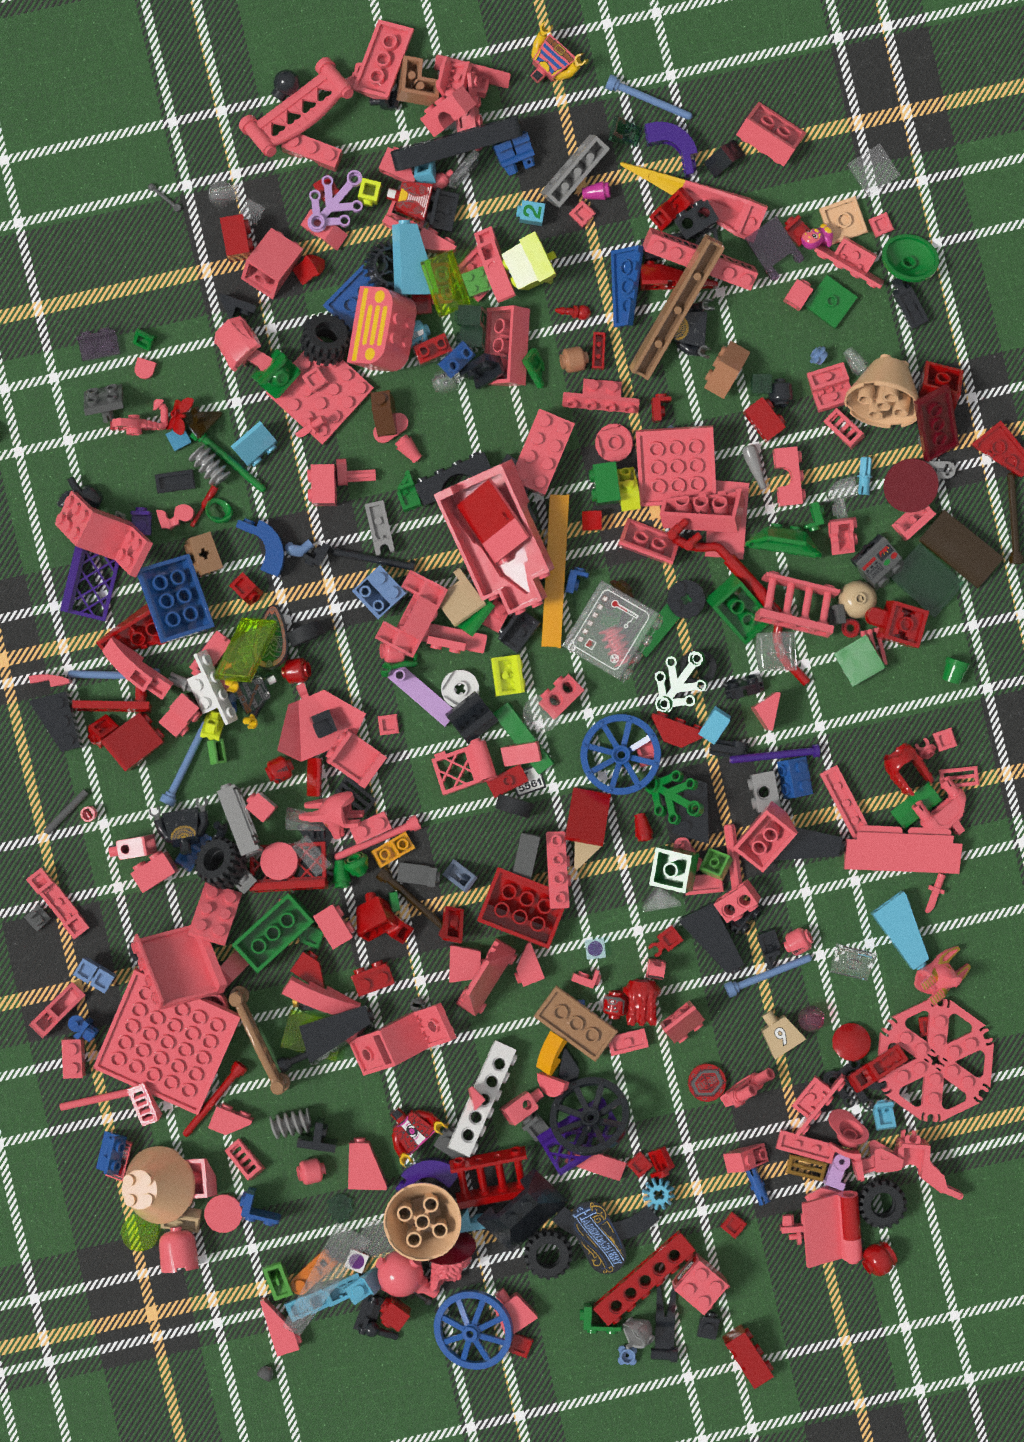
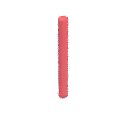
M127 1089L68 1101L59 1104L60 1110L63 1111L127 1097L129 1093Z

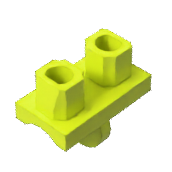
M218 708L207 712L200 737L219 741L224 721Z

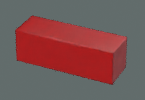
M593 332L592 370H604L606 334L604 332Z

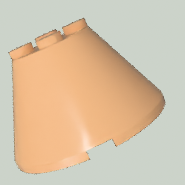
M882 354L880 358L874 360L845 395V407L850 409V414L863 423L881 428H891V425L900 424L901 427H905L916 422L914 401L919 399L909 370V363L892 358L888 354Z
M154 1146L139 1152L129 1163L123 1178L122 1195L125 1204L130 1206L139 1217L155 1224H165L180 1218L187 1208L190 1207L195 1194V1178L190 1164L178 1154L179 1152L169 1147Z
M414 1183L400 1189L390 1199L385 1209L383 1225L390 1245L399 1254L415 1261H429L444 1255L456 1243L461 1230V1213L455 1199L445 1189L431 1183Z

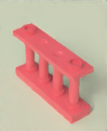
M776 571L766 572L762 576L761 581L769 583L765 606L755 613V621L826 638L833 634L834 626L829 625L827 619L831 598H835L840 593V589H836L833 585L829 584L819 585L782 576ZM776 584L787 587L783 612L781 613L775 612L772 609ZM794 589L805 591L802 613L799 617L792 616L790 613ZM813 593L823 595L820 620L817 622L809 618Z

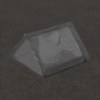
M836 943L830 972L867 981L877 958V953Z

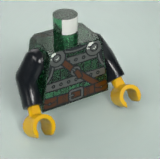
M238 669L232 677L225 680V685L229 686L227 691L235 694L241 708L249 716L243 719L244 724H249L247 726L248 729H255L257 727V717L271 697L267 687L277 682L272 672L261 676L257 669Z

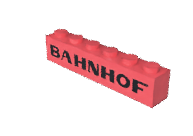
M651 227L642 244L645 252L687 267L699 246ZM721 254L710 273L712 277L750 291L758 275L755 266Z

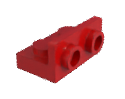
M380 960L372 963V967L366 970L364 967L353 970L354 974L351 975V979L354 982L359 997L395 984L388 962L383 963Z

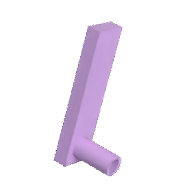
M406 667L391 671V675L388 678L444 727L450 722L445 714L453 708Z

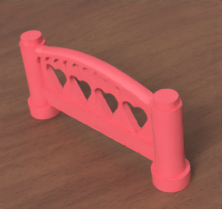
M324 57L320 59L315 66V70L319 75L262 118L257 120L253 115H247L241 119L239 129L252 139L265 156H274L277 152L276 146L300 135L317 123L341 97L349 99L353 96L352 86L336 69V65L331 58ZM319 90L332 92L323 101H319ZM303 102L316 103L315 107L310 108L307 113H303ZM289 113L301 115L292 124H288ZM274 124L285 126V129L280 131L278 135L272 136Z

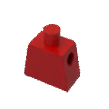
M374 892L365 894L366 902L356 908L357 935L368 942L398 926L390 904L381 897L376 896Z

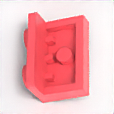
M449 57L443 58L439 77L436 81V88L442 96L447 98L445 94L453 87L457 90L463 85L467 89V73L472 70L470 61L452 63Z

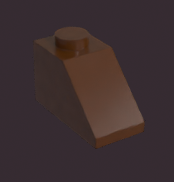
M390 390L371 393L372 413L377 436L396 435V412L393 395Z

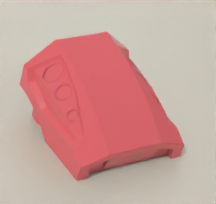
M241 316L228 319L215 332L214 343L219 347L228 366L234 372L238 370L237 368L257 348L261 347L257 335Z

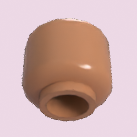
M580 346L566 348L559 356L561 368L565 369L567 373L583 371L586 363H589L588 353L584 352Z

